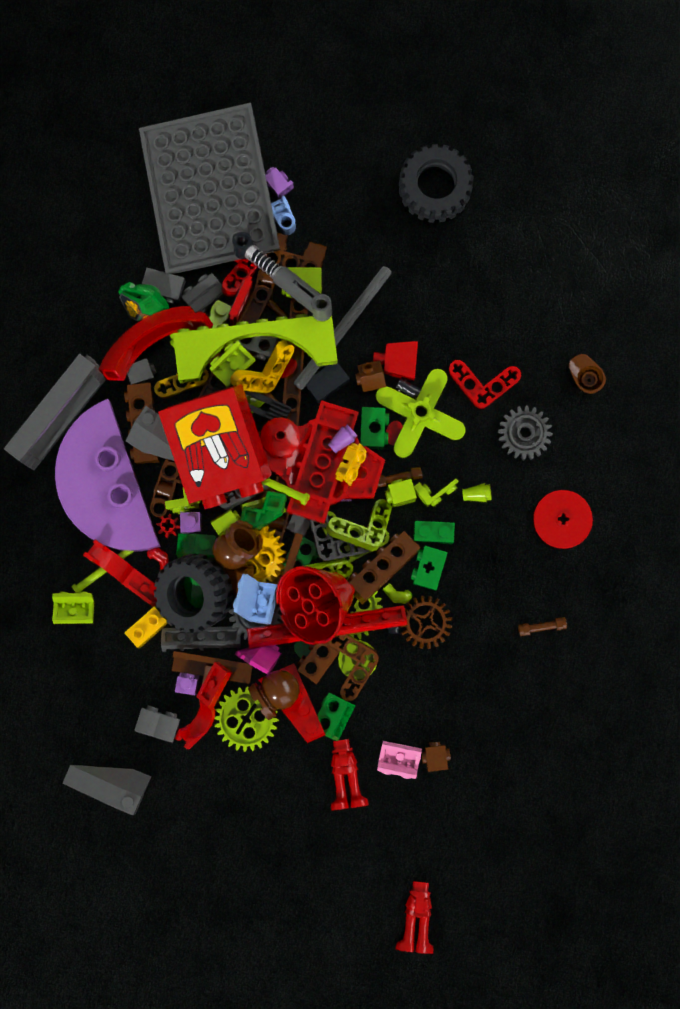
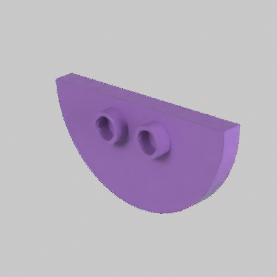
M109 399L104 400L84 412L72 424L63 438L55 466L56 489L60 502L70 520L81 532L93 540H98L107 547L122 551H146L159 548L161 546L111 401Z

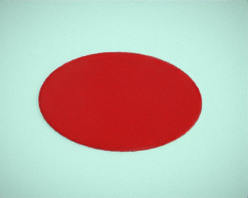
M292 358L289 360L280 378L288 377L294 373L297 368L296 360Z
M393 421L387 427L386 433H388V443L390 445H395L403 428L399 421Z

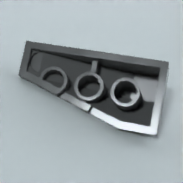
M145 406L134 422L126 442L143 453L174 461L159 414Z
M70 765L63 784L116 809L135 815L152 776L135 769Z

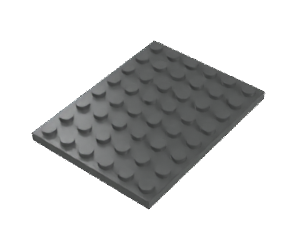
M251 103L139 128L166 274H176L239 260L234 254L232 243L233 236L239 232L248 233L252 238V242L259 248V251H263V254L280 251Z

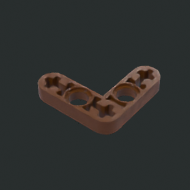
M345 634L339 635V638L343 641L345 637L348 638L344 648L340 647L342 642L338 640L335 642L330 640L328 644L357 661L340 689L341 697L346 701H352L358 696L374 670L379 657L374 649L353 636ZM349 643H356L358 651L350 653L347 650ZM372 653L375 661H369L367 667L370 670H367V668L359 665V663L361 662L364 665L366 662L365 655ZM356 670L364 671L365 677L362 680H357L354 677ZM349 679H351L355 683L352 691L354 695L349 694V696H346L344 689L350 688L352 682H349Z

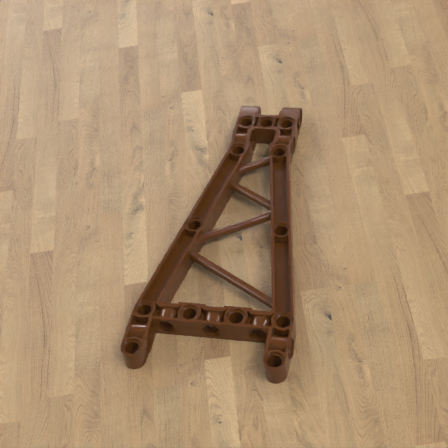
M277 233L280 251L266 253L267 257H277L278 261L276 263L282 267H286L288 262L293 261L297 264L296 267L307 268L310 266L321 268L327 246L309 242L304 255L300 256L286 252L288 235ZM259 268L254 291L238 322L248 321V324L256 323V320L262 319L268 306L279 317L286 316L288 319L296 318V315L307 314L308 316V309L304 307L301 311L295 310L294 306L299 302L291 298L290 316H288L272 299L275 292L273 279ZM259 293L267 294V298L263 301L258 300L257 296ZM251 338L242 339L240 341L243 344H248ZM269 343L259 346V348L266 351L270 348ZM291 343L294 346V353L291 358L296 360L297 368L293 374L284 378L283 404L286 405L289 400L297 402V406L291 409L287 419L299 426L302 390L294 385V381L304 370L305 351ZM212 374L208 377L199 397L212 393L214 387L211 384L215 380ZM270 392L260 393L266 397L278 401ZM166 459L161 468L150 505L151 513L157 518L168 516L170 510L166 509L165 501L174 500L178 485H182L175 461ZM175 467L176 473L173 476H167V468ZM277 476L276 481L287 486L286 482ZM268 488L267 490L245 501L244 503H249L266 497L267 491L277 493L281 492L275 489ZM234 491L233 494L236 497V499H238L237 494ZM158 504L165 506L162 514L155 512V507ZM285 512L282 516L268 524V531L275 530L274 536H280L278 543L283 542L290 520V513Z

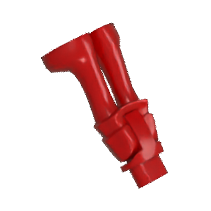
M349 739L333 741L334 750L332 753L334 755L331 767H333L332 773L334 774L336 784V799L331 803V811L349 808L344 775H348L351 808L368 806V799L363 797L359 790L357 760L352 752L353 749L350 748Z
M413 881V888L410 890V896L405 905L407 908L405 911L406 927L404 937L397 942L395 950L414 952L415 922L417 917L420 920L415 952L433 954V946L428 940L430 909H432L429 897L431 892H428L429 883Z

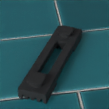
M218 379L212 393L227 387ZM245 391L246 395L270 405L269 411L266 412L249 404L251 412L268 420L278 417L287 418L292 409L258 392Z

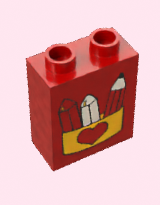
M242 384L158 411L189 504L202 500L204 509L226 503L225 493L239 489L241 498L264 491L262 481H265L272 473Z

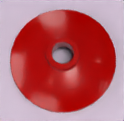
M278 417L271 419L262 428V446L273 456H287L293 453L299 445V429L294 422L287 418ZM279 432L284 434L282 439L276 436Z

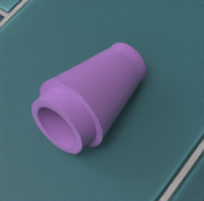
M346 425L340 428L328 445L337 453L353 443L357 434Z

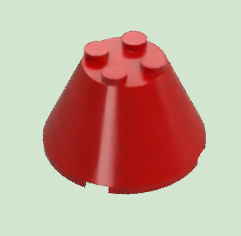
M299 566L287 571L281 577L276 590V604L280 605L282 615H280L281 620L291 634L307 644H324L332 640L340 631L352 604L355 589L346 578L337 572Z

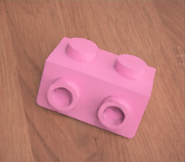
M383 741L377 771L387 775H399L406 779H416L422 749Z

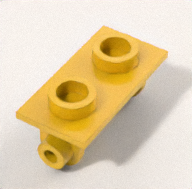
M351 443V446L348 445L343 459L349 462L348 464L341 462L335 473L338 481L343 482L344 480L349 486L356 480L358 469L366 458L367 451L360 443L359 445Z

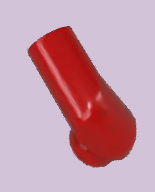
M157 547L147 551L148 558L159 562L160 570L164 569V566L169 563L168 554Z

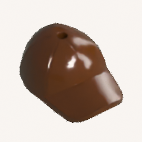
M577 355L569 362L570 372L577 386L583 392L593 394L604 387L606 376L601 367L588 355Z

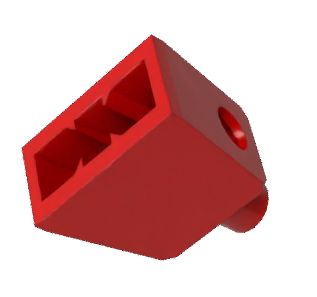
M418 341L386 344L385 353L374 352L373 362L380 360L381 364H384V374L414 381Z

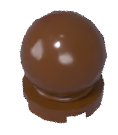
M238 520L226 529V532L216 538L213 543L212 554L217 564L224 569L236 570L245 566L249 559L254 558L262 550V538L260 534L257 536L251 529L253 527L251 524Z
M284 670L270 672L263 678L261 686L253 683L248 688L254 702L258 700L263 708L260 711L268 720L277 716L276 709L284 710L291 707L300 693L299 683L295 676Z

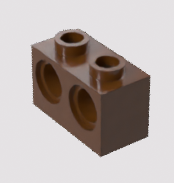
M328 643L310 645L308 649L311 652L307 657L303 655L297 663V666H299L297 671L315 684L319 682L339 654V651ZM321 646L328 648L329 653L325 658L317 655V649ZM309 662H313L317 666V670L313 674L306 672L305 667Z

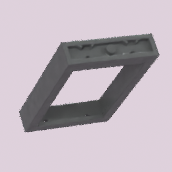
M79 353L5 446L4 450L27 467L35 470L106 381L96 361L88 355L84 357Z

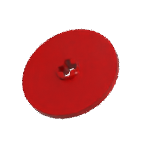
M568 490L554 491L543 497L536 506L533 518L538 536L546 544L559 549L572 548L583 542L589 535L593 522L591 509L585 499L579 494ZM562 514H564L565 518H568L564 525H562L561 521H558Z

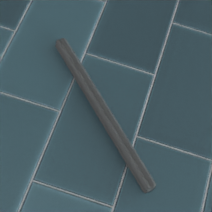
M383 266L334 329L336 346L392 272L388 267ZM311 359L294 381V385L298 389H304L321 366H317L314 360Z

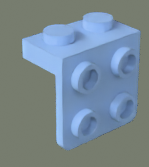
M243 573L238 582L237 597L233 602L234 612L249 622L271 625L278 585L258 582L250 575Z

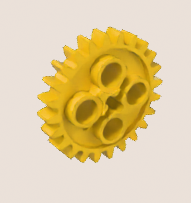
M267 525L260 530L252 529L257 536L260 534L263 546L262 550L254 558L249 559L246 565H254L256 567V570L254 569V579L258 582L271 583L282 574L280 571L285 566L281 563L287 559L282 557L286 551L281 550L284 543H278L280 536L274 537L275 530L269 532V526Z

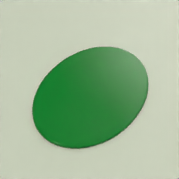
M302 641L295 642L294 650L300 658L303 655L307 657L311 652L308 649L311 644Z

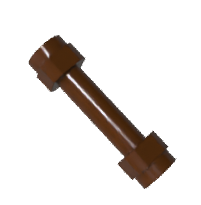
M411 468V471L390 476L381 475L377 488L386 487V484L402 479V481L423 478L421 468Z
M565 617L556 618L555 621L518 625L520 636L550 629H567Z

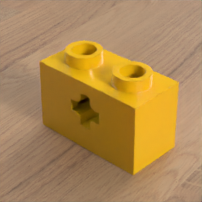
M155 606L125 632L137 648H141L168 624L166 617L163 618L160 614L161 611Z

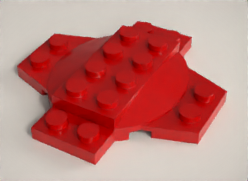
M321 400L316 419L308 421L303 426H297L300 432V442L293 453L278 457L269 454L264 449L271 472L284 480L287 487L303 494H310L306 505L291 497L286 513L325 524L331 505L343 499H374L385 459L366 446H363L367 451L365 461L361 463L358 469L356 480L349 486L344 480L343 482L338 481L335 474L341 462L346 464L349 462L343 459L348 446L335 453L328 445L341 427L348 425L354 431L358 411ZM279 432L276 436L282 439L284 434ZM356 437L353 443L359 445L360 442Z

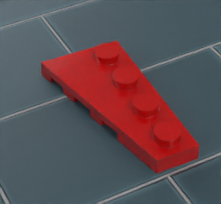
M293 663L280 669L293 674L299 683L300 689L297 700L291 707L282 710L307 743L326 735L295 664ZM264 677L258 679L260 683H262Z

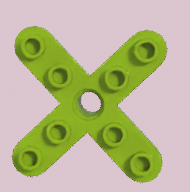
M434 369L429 373L416 400L387 386L377 391L376 400L380 405L407 418L394 445V452L397 456L406 458L411 455L425 427L452 440H459L464 436L465 426L462 422L434 409L447 383V375L443 370ZM422 407L426 410L427 414L420 417L416 414L415 410Z

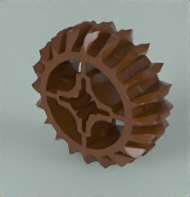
M420 596V603H418L416 598H413L414 606L409 602L406 604L410 608L409 611L405 609L407 625L399 627H406V630L402 631L401 634L405 635L408 633L410 635L406 638L407 642L411 638L414 639L412 646H415L418 641L420 642V649H423L424 643H427V648L431 649L430 642H433L435 647L439 646L437 639L441 642L445 641L442 634L450 635L445 629L452 628V625L446 624V621H451L452 617L446 618L445 614L450 613V610L448 609L443 612L442 608L446 604L443 603L439 607L437 605L439 602L438 598L432 603V596H428L427 602H425L424 596ZM421 606H430L429 611L423 616L413 611ZM435 610H437L441 616V627L433 621V615ZM431 613L429 622L434 627L427 625L421 632L422 623H420L421 620L418 618L425 619ZM410 618L419 624L416 635L410 628ZM427 629L438 632L433 638H421Z

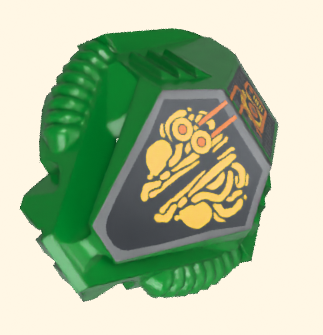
M128 282L121 286L118 291L129 317L136 321H141L152 314L169 309L168 302L161 296L160 290L153 285L139 284L135 286L132 282Z

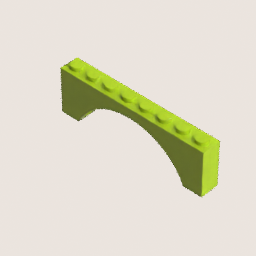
M300 314L292 319L283 316L277 317L276 321L259 319L256 320V323L248 324V321L236 323L237 325L235 326L219 324L217 328L209 329L208 326L198 327L195 331L179 329L177 333H173L178 380L180 383L200 381L205 368L216 354L231 342L234 343L251 337H275L291 342L304 350L317 366L337 364L332 316L326 321H318L313 316Z

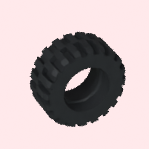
M432 144L431 148L423 146L419 152L415 150L411 153V157L405 160L404 166L401 168L399 194L403 199L402 203L405 207L408 206L409 212L412 215L416 213L420 220L427 218L429 219L428 222L432 223L438 219L439 222H445L446 218L452 219L456 217L457 213H461L470 199L473 188L471 166L466 164L467 159L464 155L460 157L458 155L459 151L453 149V151L448 150L449 146L443 145V148H438V144ZM429 169L444 170L454 181L453 191L448 196L440 199L427 197L418 188L420 174Z
M193 553L167 563L164 569L158 573L159 578L155 580L154 584L157 587L154 590V597H157V602L155 603L157 608L159 607L161 610V616L163 618L166 617V622L169 625H175V629L179 631L184 630L186 633L200 632L223 620L226 617V613L229 612L231 608L229 603L233 601V594H230V591L233 590L232 583L229 584L228 579L230 577L228 573H224V568L219 564L217 565L215 559L212 557L207 558L204 554L197 555ZM186 576L194 579L203 591L204 603L202 609L192 606L185 597L183 584Z

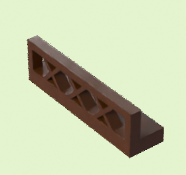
M177 651L173 652L172 671L204 676L207 663L214 664V662H220L232 672L229 681L250 684L253 666L248 663Z

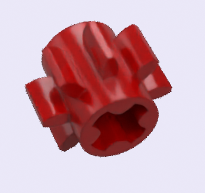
M171 514L168 515V518L161 517V523H156L157 526L161 527L158 533L162 534L165 532L167 539L169 534L177 536L175 531L180 529V526L176 524L179 519L175 518L172 520ZM168 521L173 525V528H169V531L164 527V524H168Z

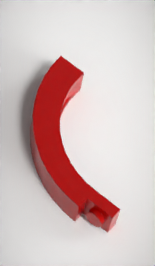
M191 306L174 307L152 314L128 329L113 344L104 357L99 370L107 380L124 381L135 360L156 341L177 333L179 329L197 330L198 327L208 326L211 329L213 323L206 313H195Z

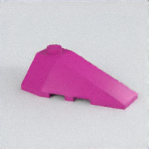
M272 645L241 649L236 651L235 655L260 671L269 674L282 653L278 652L280 649L278 646Z

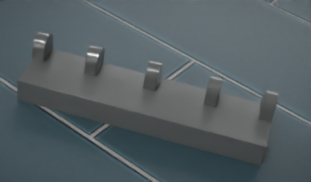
M232 626L209 627L203 631L186 633L184 630L179 631L175 628H162L161 648L162 652H166L167 649H180V651H184V649L198 648L200 651H204V648H219V650L237 648V650H241V635H237L239 628L232 629Z

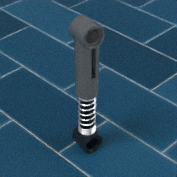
M239 232L233 236V249L237 258L248 259L258 268L262 269L263 272H266L267 275H270L277 286L312 312L316 320L326 321L332 316V304L329 296L320 294L287 267L279 266L278 263L275 264L274 260L271 261V257H267V254L259 251V248L252 242V238L248 233Z

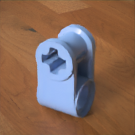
M283 195L281 199L272 202L271 205L274 220L279 231L284 235H290L294 233L296 224L290 206ZM284 221L292 223L289 227L282 226Z

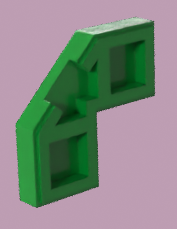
M267 491L263 508L257 509L244 506L240 520L253 526L251 529L260 530L283 515L288 496L283 493Z

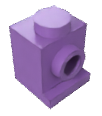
M274 167L266 171L268 187L278 200L281 196L294 189L293 182L291 180L287 182L289 179L283 171L279 172Z
M180 672V676L177 677L175 692L197 695L200 675Z

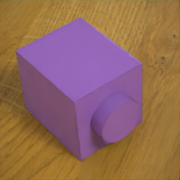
M200 512L180 513L181 533L202 534V514Z

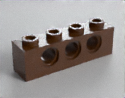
M151 383L127 385V391H124L125 402H129V410H126L127 421L131 422L132 428L145 406L155 411L153 387ZM139 400L145 402L142 409L135 408V403ZM134 446L130 449L131 460H134L137 465L160 462L159 456L143 453Z
M405 531L400 535L396 533L389 540L390 544L386 548L382 546L375 553L377 556L372 561L368 559L361 568L363 570L359 574L355 572L348 578L347 581L355 589L353 596L362 605L420 550L421 547ZM397 550L400 553V557L393 556L391 551ZM383 563L386 565L387 569L381 570L378 568L377 564ZM370 576L373 579V582L367 583L364 581L363 577Z

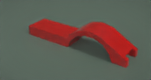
M94 539V545L88 553L84 552L83 556L103 568L121 584L154 607L156 605L155 602H157V597H154V590L157 589L154 586L155 583L111 549Z
M214 662L196 696L200 701V708L196 717L190 724L179 729L175 736L176 740L184 739L186 741L184 746L186 749H190L208 732L215 719L214 706L232 674L220 662Z

